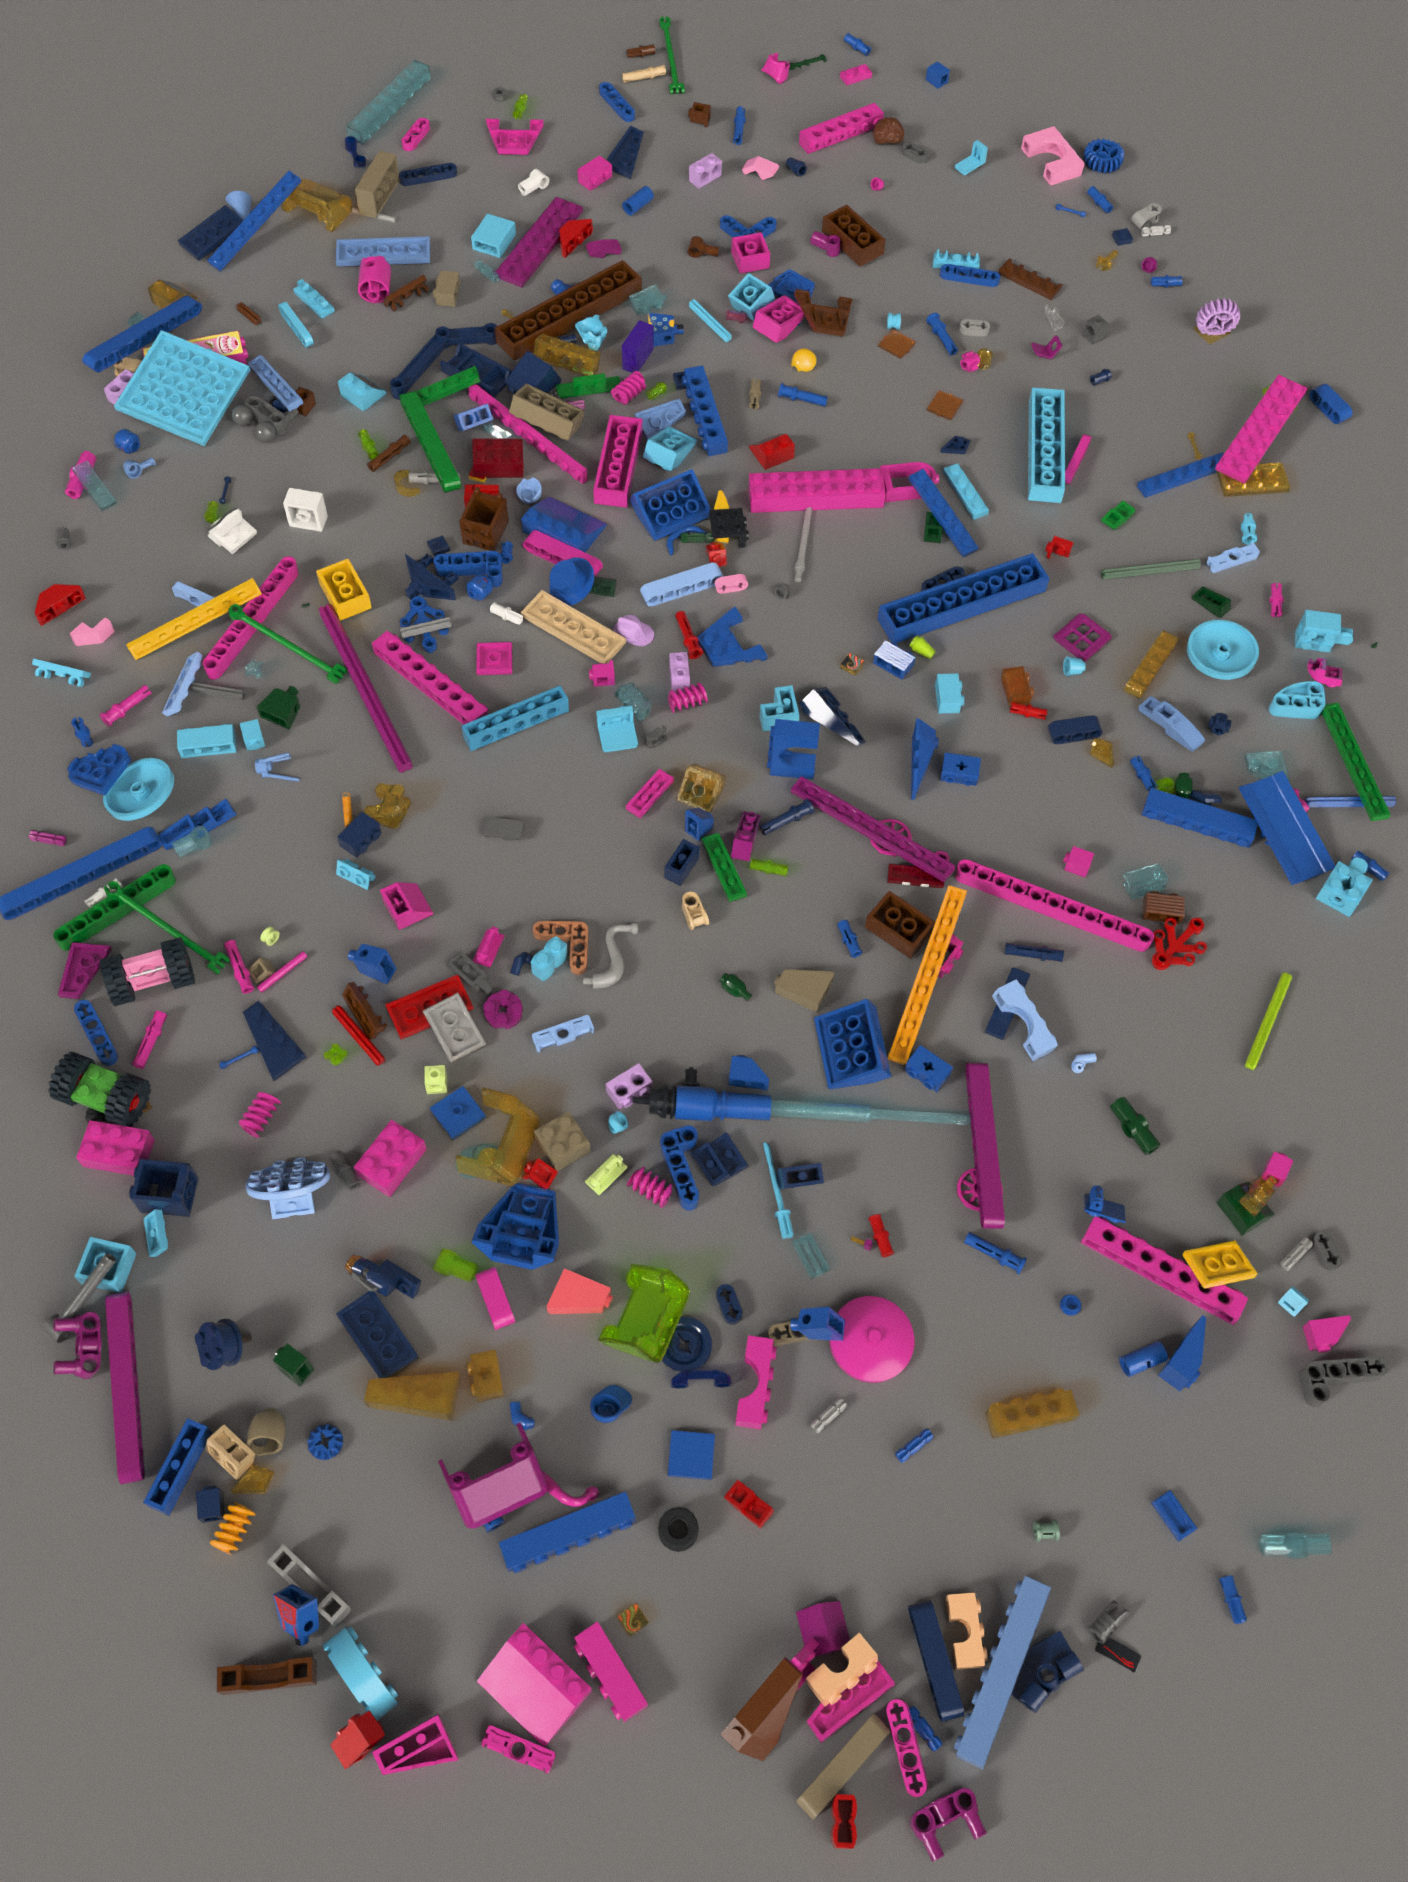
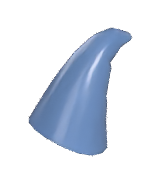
M233 191L226 196V202L240 218L244 220L251 213L252 198L248 193Z

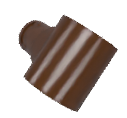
M694 236L690 240L687 252L693 258L704 254L717 257L719 247L708 245L701 237Z

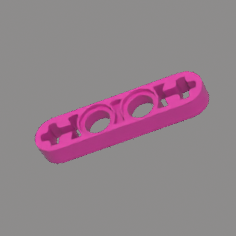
M1083 434L1065 471L1066 484L1070 485L1089 447L1092 436Z
M896 1698L888 1703L886 1708L906 1790L911 1796L920 1797L928 1789V1780L909 1706L903 1699ZM895 1703L899 1707L903 1706L904 1711L900 1713L901 1719L904 1720L906 1718L908 1723H901L895 1726L894 1721H899L897 1713L892 1712V1709L895 1708ZM904 1727L909 1730L910 1739L907 1742L899 1739L898 1730ZM908 1752L913 1753L917 1758V1763L914 1767H909L904 1762V1756ZM918 1768L920 1773H916V1778L918 1782L923 1783V1786L920 1787V1792H917L916 1788L911 1787V1784L914 1782L913 1774L910 1776L907 1774V1772H913Z

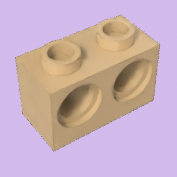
M225 1425L221 1426L207 1439L205 1451L236 1480L253 1465L255 1453Z

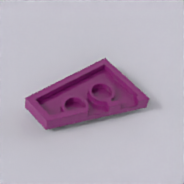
M72 942L58 996L60 998L80 999L100 969V959L107 958L110 954L111 946Z

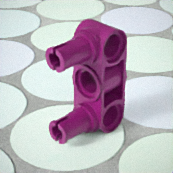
M87 1312L74 1318H55L53 1324L54 1332L74 1331L76 1333V1358L74 1361H55L53 1364V1374H74V1376L82 1379L92 1378L101 1364L100 1317L94 1312ZM83 1321H90L93 1324V1328L85 1327ZM90 1363L93 1366V1370H86L83 1364Z
M967 1788L957 1790L927 1804L926 1807L913 1813L910 1818V1827L916 1837L919 1838V1841H923L932 1862L945 1856L936 1838L935 1833L937 1832L935 1829L955 1821L959 1816L965 1819L974 1840L987 1834L977 1813L979 1810L975 1794ZM961 1793L966 1794L969 1798L967 1808L960 1806L958 1802V1797ZM918 1815H923L927 1819V1827L924 1830L919 1829L916 1825Z

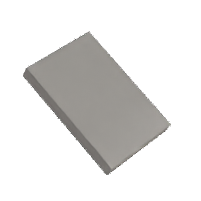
M458 993L423 1010L450 1063L486 1045Z

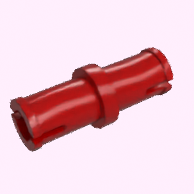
M1013 701L1009 713L1024 715L1025 718L1033 717L1045 720L1047 715V709Z
M881 1214L870 1216L868 1220L874 1233L873 1239L877 1241L881 1257L893 1255L894 1251L888 1238L889 1232L884 1227Z

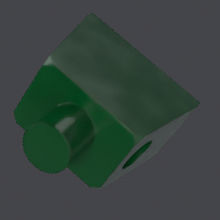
M289 686L286 692L275 688L258 704L257 710L260 718L290 730L300 709L299 700L296 697L299 691L293 686Z

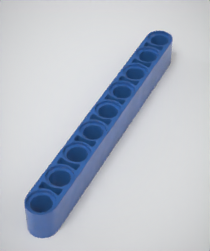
M186 295L84 354L82 362L99 373L153 342L161 330L168 333L199 315L202 310V304Z
M153 827L143 828L0 897V912L5 920L19 917L158 850L162 846V842Z

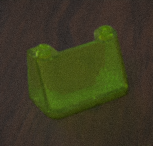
M631 1264L626 1275V1282L633 1291L617 1327L606 1325L598 1341L613 1349L658 1363L665 1355L687 1303L689 1287L669 1269Z

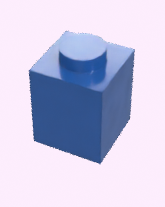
M937 61L927 68L926 81L939 89L948 83L950 70Z

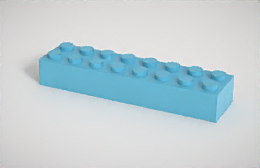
M1032 387L1029 398L1028 500L1061 503L1065 491V390Z

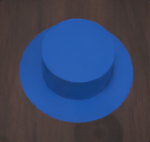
M578 557L558 562L550 572V594L569 606L583 600L590 592L594 582L592 565L587 560Z

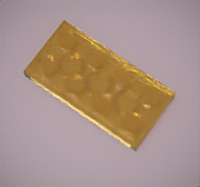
M1282 463L1258 464L1245 484L1216 471L1224 497L1284 493L1290 490Z

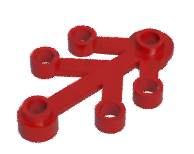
M1167 918L1164 928L1167 931L1169 948L1165 952L1162 942L1165 937L1164 931L1160 929L1154 931L1153 940L1155 941L1156 953L1152 957L1154 968L1165 970L1170 965L1192 966L1195 962V956L1191 953H1205L1207 949L1205 942L1199 941L1196 945H1183L1193 934L1197 935L1202 932L1204 928L1202 919L1192 918L1187 925V929L1176 940L1174 928L1177 922L1174 918ZM1174 953H1187L1184 957H1171Z

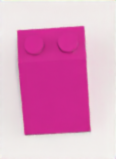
M784 295L757 310L753 328L770 338L771 341L778 343L795 329L805 318V315L798 303Z

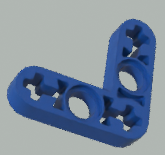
M724 215L720 218V228L732 238L755 234V231H762V235L765 238L776 230L777 224L775 218L766 217L747 229L729 215Z

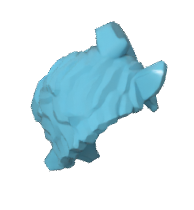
M595 314L593 317H587L575 324L583 342L588 344L589 349L597 351L607 335V328L603 326L599 315Z

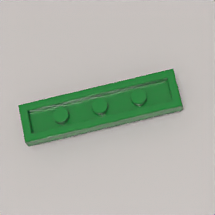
M476 366L417 390L423 406L481 382Z
M716 833L701 838V843L729 903L747 897V892L720 834Z

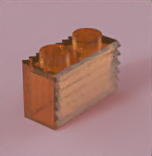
M1024 666L1004 668L1001 680L1009 706H1012V701L1020 704H1029L1032 697H1034V689L1029 685V673L1025 672Z

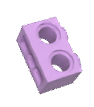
M711 153L689 166V181L699 189L721 176L722 161Z
M125 369L104 388L109 402L113 404L117 402L134 373Z
M687 652L669 653L671 689L676 693L677 688L683 690L684 686L690 687Z
M639 1063L606 1083V1092L619 1110L623 1107L631 1106L633 1104V1097L647 1096L652 1088V1080ZM635 1081H642L643 1084H641V1085H636V1084H634V1082H635ZM619 1091L626 1092V1094L622 1096L618 1095L617 1093Z

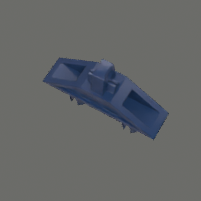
M428 553L419 561H415L405 554L411 583L405 591L406 596L410 600L418 595L429 598L456 600L455 591L450 586L459 580L457 574L453 575V571H451L441 580L426 569V567L434 562L433 557H429Z

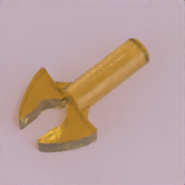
M1113 250L1106 258L1099 255L1096 268L1099 265H1103L1101 271L1111 269L1113 263L1110 261L1118 255V251Z

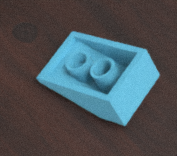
M668 426L648 439L643 458L652 464L662 466L666 471H673L697 443V439Z

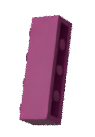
M598 1621L574 1637L576 1642L573 1646L580 1658L585 1656L589 1663L585 1667L592 1678L597 1676L601 1683L598 1688L604 1699L609 1697L614 1706L611 1707V1710L617 1720L622 1718L625 1723L648 1707V1703Z

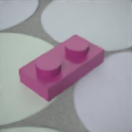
M866 64L840 72V78L846 85L872 77V71Z

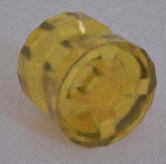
M982 348L977 352L980 357V363L977 366L980 369H988L991 366L993 353L987 348Z

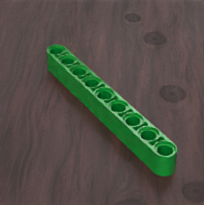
M412 391L400 394L402 408L444 493L461 489L460 478L417 392Z

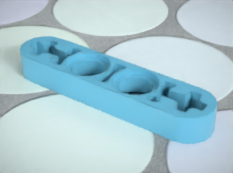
M285 301L278 304L282 317L304 347L307 348L314 345L310 333L288 303Z

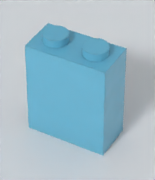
M487 213L471 236L472 249L501 258L516 235L515 222Z

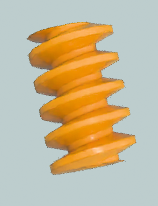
M235 1502L233 1503L236 1506L229 1505L227 1507L231 1514L223 1515L227 1523H219L218 1525L222 1532L216 1531L214 1533L218 1540H210L209 1542L211 1546L232 1555L230 1550L239 1549L234 1542L243 1541L239 1533H247L243 1525H251L252 1523L247 1517L256 1515L251 1509Z

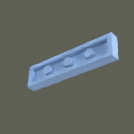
M199 652L188 656L162 711V714L165 716L177 714L181 710V702L189 692L187 689L194 682L195 672L202 665L203 655Z

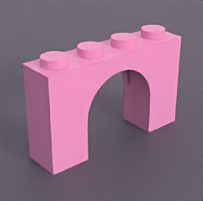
M1054 126L1023 137L1021 149L1028 158L1041 153H1053L1061 158L1047 163L1045 166L1043 177L1050 185L1082 175L1084 168L1083 160Z

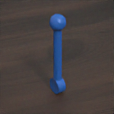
M1061 204L1056 205V210H1065L1078 214L1081 217L1086 216L1085 211L1080 212L1063 207Z
M253 1046L251 1050L228 1061H223L219 1066L221 1069H224L239 1059L252 1053H258L259 1048Z

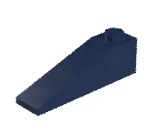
M827 687L813 689L799 703L804 714L858 746L866 742L856 726L847 721L848 714L839 709L841 704Z

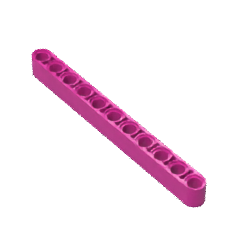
M967 859L959 861L957 865L955 879L960 883L1131 949L1145 952L1149 949L1154 939L1153 932L1148 928Z

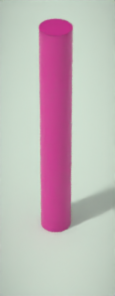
M302 951L258 985L257 989L261 993L305 960L308 957L306 953Z

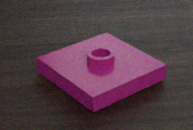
M512 642L477 643V675L512 674Z

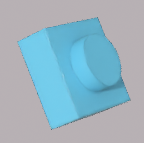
M1292 1286L1277 1303L1295 1317L1310 1300Z

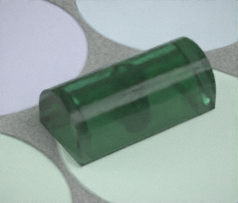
M594 576V582L589 593L614 597L617 579Z

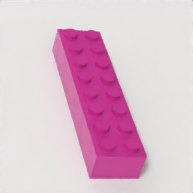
M882 468L749 473L748 491L751 513L805 511L808 507H811L812 510L884 508L886 493Z

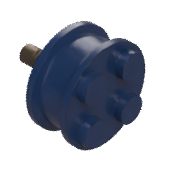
M228 1318L221 1319L217 1323L206 1322L201 1325L198 1333L195 1334V1342L201 1365L209 1370L220 1369L223 1365L228 1367L236 1365L242 1355V1344L252 1340L250 1333L241 1335L237 1325Z

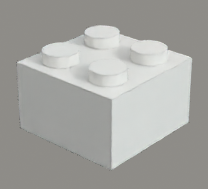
M289 488L283 502L289 526L322 532L328 517L323 494Z

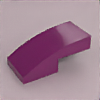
M617 239L597 240L586 245L590 257L604 258L606 253L620 255L622 251Z

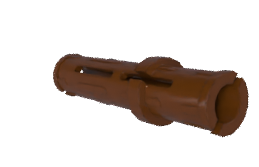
M402 435L396 442L390 443L387 449L367 463L368 468L375 472L393 456L399 455L401 450L411 443L408 436Z

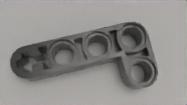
M1381 1357L1310 1362L1299 1373L1305 1401L1312 1407H1319L1330 1397V1384L1376 1381L1387 1373L1388 1364ZM1351 1367L1357 1370L1358 1375L1351 1371ZM1330 1368L1336 1371L1337 1376L1331 1374ZM1309 1370H1312L1315 1373L1316 1378L1312 1377L1309 1374ZM1314 1391L1320 1394L1321 1399L1315 1397Z

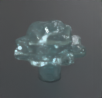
M250 661L245 667L247 671L245 676L255 675L257 678H260L263 675L260 671L263 662Z

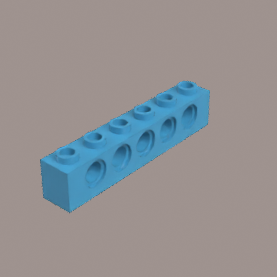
M557 686L462 725L463 738L470 751L476 750L568 712V697L562 687Z

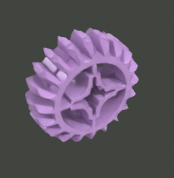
M1217 298L1216 301L1211 300V303H1205V307H1201L1200 311L1197 312V327L1202 334L1212 335L1213 337L1231 332V329L1236 328V325L1239 324L1240 310L1238 305H1236L1235 301H1231V299L1226 300L1225 298L1222 300Z

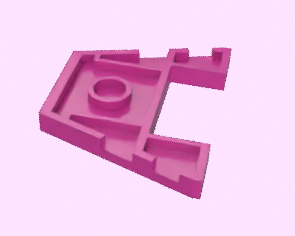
M486 119V125L498 154L528 155L544 127V120L530 119V130L499 129V119Z

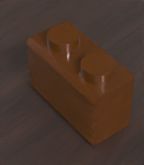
M1158 891L1146 892L1143 899V920L1165 922L1167 918H1174L1177 924H1181L1185 915V897L1179 896L1176 893L1166 895L1160 894Z

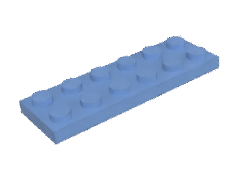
M430 236L336 239V265L360 266L363 258L377 256L385 257L389 265L430 263Z

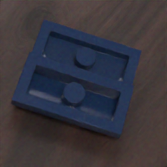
M727 1132L711 1143L706 1142L691 1153L713 1187L749 1167Z

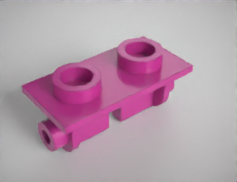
M492 926L491 929L486 930L473 958L474 963L491 967L505 935L498 932L499 929Z

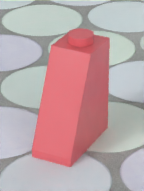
M564 1268L546 1306L547 1312L550 1314L603 1313L605 1307L609 1308L613 1296H611L610 1287Z

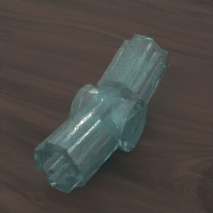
M1290 1532L1284 1535L1267 1534L1260 1536L1259 1545L1263 1556H1287L1289 1559L1307 1558L1308 1555L1332 1554L1329 1533L1305 1534L1302 1532Z

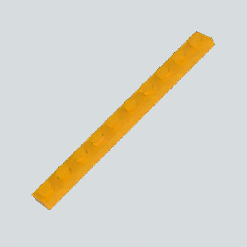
M948 885L888 1056L889 1061L906 1066L910 1058L967 894L966 890Z

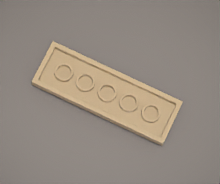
M543 590L521 612L524 619L599 663H609V660L626 644V638Z

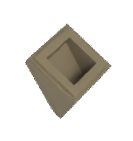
M261 957L248 969L257 985L276 972L270 960Z

